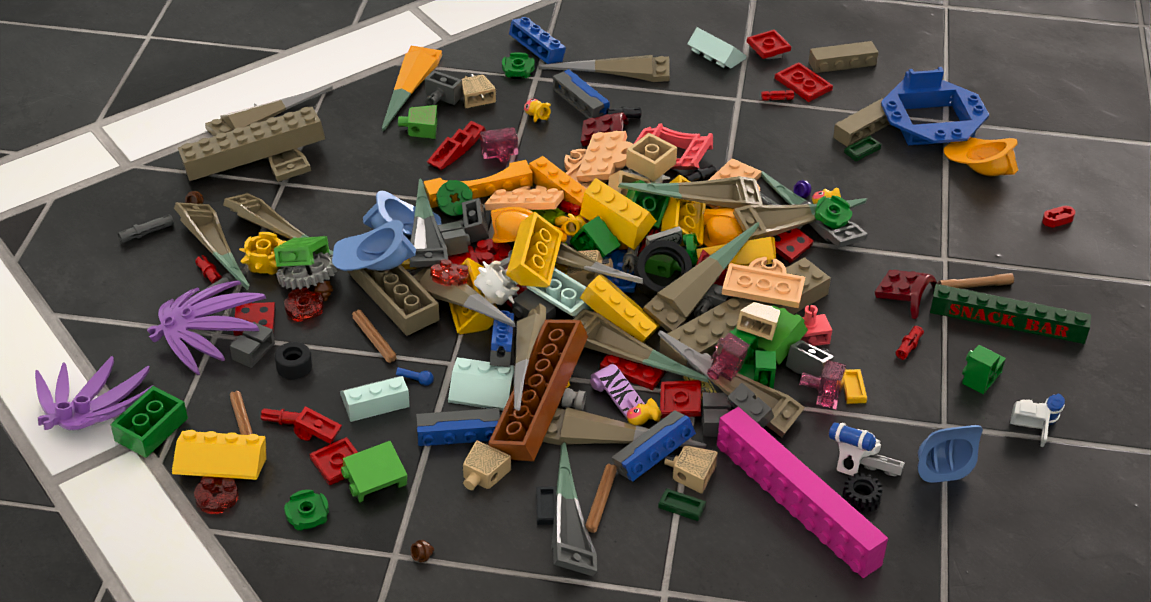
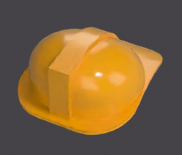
M970 137L968 141L950 142L944 148V154L948 159L967 164L972 170L985 176L1013 175L1018 171L1013 150L1018 142L1013 138L983 140Z
M720 206L715 209L704 210L705 229L703 244L706 247L727 244L743 233L733 214V208Z
M520 207L491 210L494 229L493 242L507 243L515 241L520 222L533 212ZM555 226L563 233L561 242H566L567 234L561 228Z

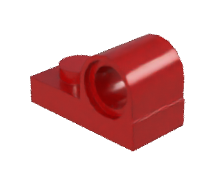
M305 406L295 420L294 433L305 441L310 440L314 435L331 444L341 430L342 425Z

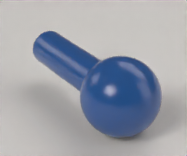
M397 367L396 375L418 380L421 385H430L434 380L433 374L430 371L425 370L419 373Z

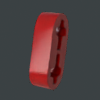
M1061 206L1047 210L1043 215L1042 223L1047 227H1057L1070 223L1074 220L1075 210L1070 206Z

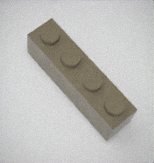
M872 41L810 49L809 64L814 73L876 66L878 50Z
M883 98L837 122L834 127L833 138L848 147L889 125L890 123L881 106Z

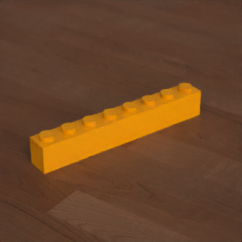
M544 156L529 163V167L533 172L534 184L544 186L547 190L556 188L558 191L564 190V201L582 206L586 188ZM618 240L621 244L618 248L619 250L628 249V246Z

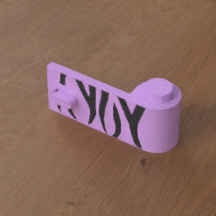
M610 364L591 375L590 383L593 389L599 392L606 390L626 419L629 409L638 404H644L615 364Z

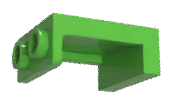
M327 236L292 238L275 247L276 267L314 264V252L316 254L323 252V254L329 253Z
M391 441L343 458L341 473L344 479L349 480L350 492L353 497H357L359 502L364 501V495L397 483L399 488L407 485V473Z

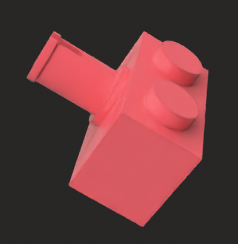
M809 305L806 306L805 315L802 318L805 320L804 324L808 331L800 340L813 346L830 344L832 328L825 314L817 315L818 308L816 306L810 305V311Z

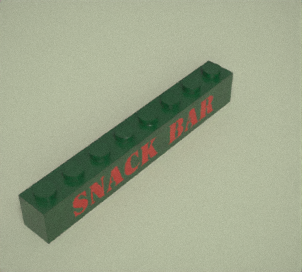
M939 284L935 285L930 313L1082 344L1086 343L1091 324V314Z

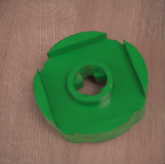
M515 52L511 53L510 57L506 58L505 56L502 59V70L505 72L506 77L528 78L535 68L534 59L529 58L526 53Z
M449 180L438 189L436 201L440 211L445 215L451 217L460 216L463 214L462 203L473 200V193L465 183L459 180ZM450 195H458L459 201L452 203Z
M833 195L831 198L823 196L817 202L814 216L818 221L836 230L849 223L852 211L849 209V203L843 198Z
M695 233L683 235V242L687 248L685 250L689 254L692 268H694L698 261L696 249H698L699 242Z
M301 490L290 496V501L284 507L287 521L293 525L294 529L299 531L324 524L329 513L326 497L321 493L320 495L314 493V490ZM304 507H308L311 510L304 511Z

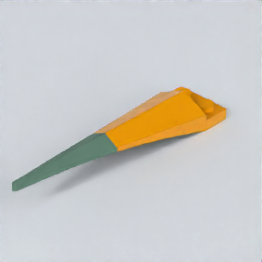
M410 46L408 53L405 54L382 125V131L386 130L400 108L421 82L438 66L442 57V50Z

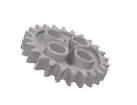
M314 252V264L281 266L276 273L279 285L281 284L282 287L286 286V289L292 287V290L297 287L302 289L304 286L307 288L310 285L317 286L318 282L324 283V279L329 280V276H334V273L338 271L332 263L333 254H323V252L316 254Z

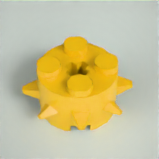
M259 232V236L252 238L250 236L245 241L244 248H239L240 251L245 252L241 263L247 264L249 270L253 273L273 275L281 267H276L274 248L286 241L278 239L277 235L271 232Z

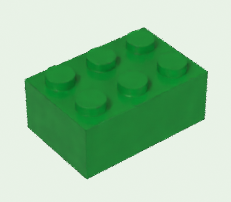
M152 386L110 424L114 441L147 458L188 419L185 402Z

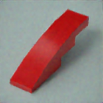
M470 121L463 130L458 129L452 138L447 137L428 159L427 163L440 170L444 169L476 143L486 131L485 127Z

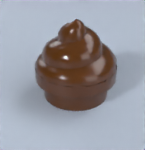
M191 191L185 197V203L203 204L204 202L202 194L198 191Z
M330 281L318 282L314 288L315 294L323 301H327L333 291Z
M418 540L411 546V556L415 561L419 562L428 561L434 551V547L425 540Z

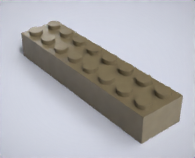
M304 107L296 112H287L283 116L271 117L260 123L255 122L250 124V126L235 128L227 133H219L214 137L202 138L194 143L183 144L181 147H178V151L188 179L192 181L325 140L321 121L313 107Z

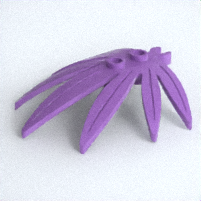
M240 281L218 284L191 297L194 293L200 291L197 287L182 294L175 301L171 299L162 304L158 312L161 324L151 326L147 331L153 342L159 341L165 335L169 346L177 357L196 375H200L191 352L181 340L213 358L225 361V358L211 342L197 333L188 331V329L259 331L256 324L243 319L207 315L266 299V297L260 293H232L209 298L225 289L240 285Z
M111 356L80 390L71 403L68 402L69 377L65 362L62 363L56 383V403L53 402L51 392L39 370H35L37 396L46 414L38 417V425H44V430L52 429L55 425H59L67 430H79L122 414L126 408L130 407L152 387L150 386L140 394L117 404L143 381L149 373V366L108 392L93 399L103 388L114 364V358Z

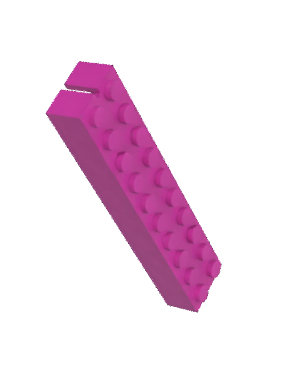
M740 407L719 418L717 446L721 452H724L732 459L734 464L739 465L750 478H753L760 484L763 490L771 494L777 503L782 504L793 517H796L804 524L807 530L814 533L823 544L827 545L838 558L846 562L852 571L858 573L862 578H865L882 566L888 542L886 535Z

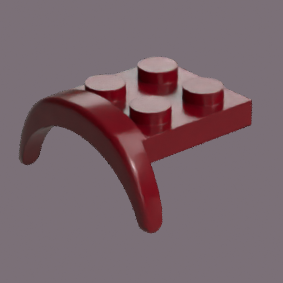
M621 112L584 120L581 135L582 146L589 145L592 135L598 132L623 131V124L627 125L629 123L626 115Z
M889 270L875 290L876 298L911 301V317L917 319L920 300L926 286L930 283L935 288L937 281L932 274Z

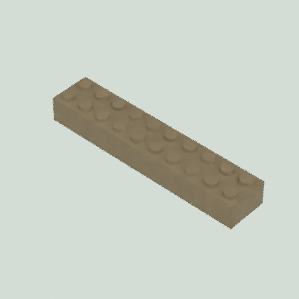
M804 257L786 267L787 274L805 277L799 308L732 297L669 332L668 335L701 354L708 353L715 360L718 358L717 347L719 343L724 341L729 331H733L737 326L740 310L753 302H757L766 306L782 307L789 313L795 314L828 295L831 277ZM660 337L659 353L687 367L688 360Z

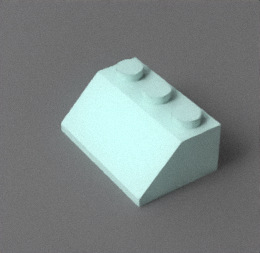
M698 27L687 43L692 47L691 51L698 55L703 53V57L711 62L713 59L716 60V64L722 68L725 66L733 68L747 57L734 46Z
M555 267L549 287L527 286L529 290L571 316L576 317L583 309L593 311L590 306L580 299L586 286Z
M457 357L452 371L448 403L487 409L499 408V410L503 411L514 387V366H492L490 362Z
M403 376L340 391L350 422L410 407L409 392Z

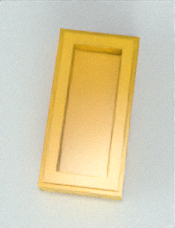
M841 370L840 378L846 404L867 403L861 370Z

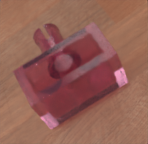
M514 127L480 132L481 151L484 159L498 157L500 162H504V157L505 162L510 159V155L518 154V137Z
M730 332L725 338L721 337L716 343L715 348L717 350L711 357L713 362L711 368L707 370V375L713 380H717L721 375L731 382L741 370L750 345Z
M826 360L820 377L802 373L800 385L815 388L819 391L817 405L837 409L846 365Z

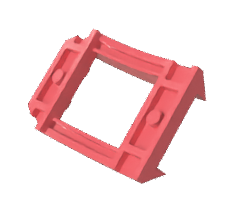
M662 123L658 124L656 128L651 129L650 126L643 129L634 142L635 144L646 134L651 133L676 147L686 149L681 158H676V164L671 168L677 170H695L700 168L699 162L706 151L713 150L712 133H709L708 136L682 133L668 129Z

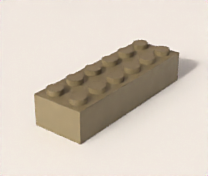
M402 265L384 271L367 268L347 271L406 336L439 321L438 302Z

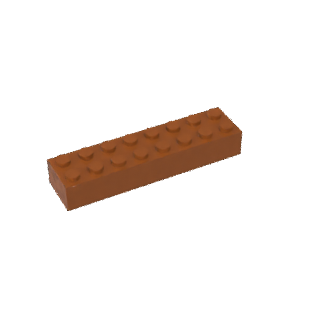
M581 320L544 321L529 358L520 410L514 409L513 388L488 443L489 446L510 455L511 460H535L588 338Z

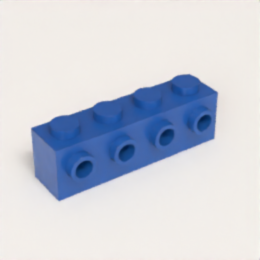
M522 17L511 21L509 35L547 64L563 62L566 47L559 40H556L548 32L541 29L539 25L533 23L530 18Z

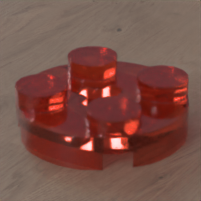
M444 259L439 264L431 267L430 277L432 276V280L441 285L452 286V283L458 282V286L468 282L469 268L466 265L452 264L450 260Z
M309 288L293 290L288 294V298L284 300L285 311L295 322L320 316L323 308L322 295L316 291H309Z
M202 477L201 482L194 491L195 502L203 512L209 514H219L224 512L225 508L233 507L238 500V489L234 478ZM216 492H220V493H221V494H217L216 497H213V493H216Z

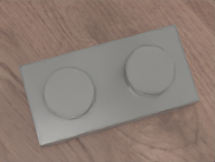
M878 454L866 456L860 460V464H863L865 468L870 470H876L877 468L890 476H901L905 462Z

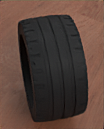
M658 240L650 243L637 257L634 276L642 278L643 284L637 282L636 284L650 298H654L658 292L667 287L654 284L648 279L645 273V264L650 257L654 255L672 257L681 268V276L692 269V261L687 251L673 241Z

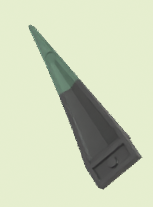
M761 171V177L789 205L812 204ZM818 220L809 223L826 241L832 242L838 248L864 241L868 235L857 224L850 221L847 225L836 230Z
M420 178L410 241L416 248V255L409 258L410 267L448 266L447 247L433 215L423 181Z
M564 442L560 449L551 550L553 551V563L559 567L594 576L597 573V553L585 526L573 482L567 447Z

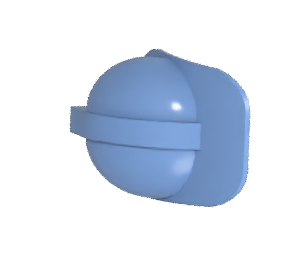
M378 191L376 193L377 203L363 217V223L372 229H376L389 221L400 220L404 225L403 234L407 238H411L416 207L400 200L389 192ZM433 212L437 225H440V216Z
M393 220L367 233L338 241L334 245L332 263L337 269L343 271L363 268L376 271L390 270L415 256L416 248L403 234V223L400 220Z
M979 425L953 427L931 433L921 443L918 450V473L924 481L935 483L958 480L967 476L977 463L979 442L983 432L982 427Z

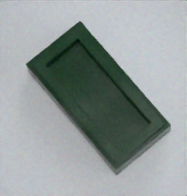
M868 136L846 147L844 153L854 161H858L880 150L882 144Z
M668 488L665 489L658 503V508L695 521H699L706 507V501Z

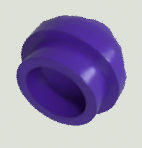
M801 180L794 185L793 190L798 196L806 198L810 195L812 188L810 183Z

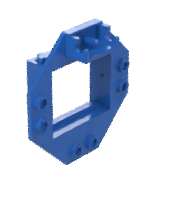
M942 67L930 71L916 72L913 69H909V71H906L904 79L881 101V106L890 125L901 130L908 145L968 141L970 137H975L976 131L989 118V113L978 94L942 80L944 74ZM952 106L960 121L913 125L905 109Z

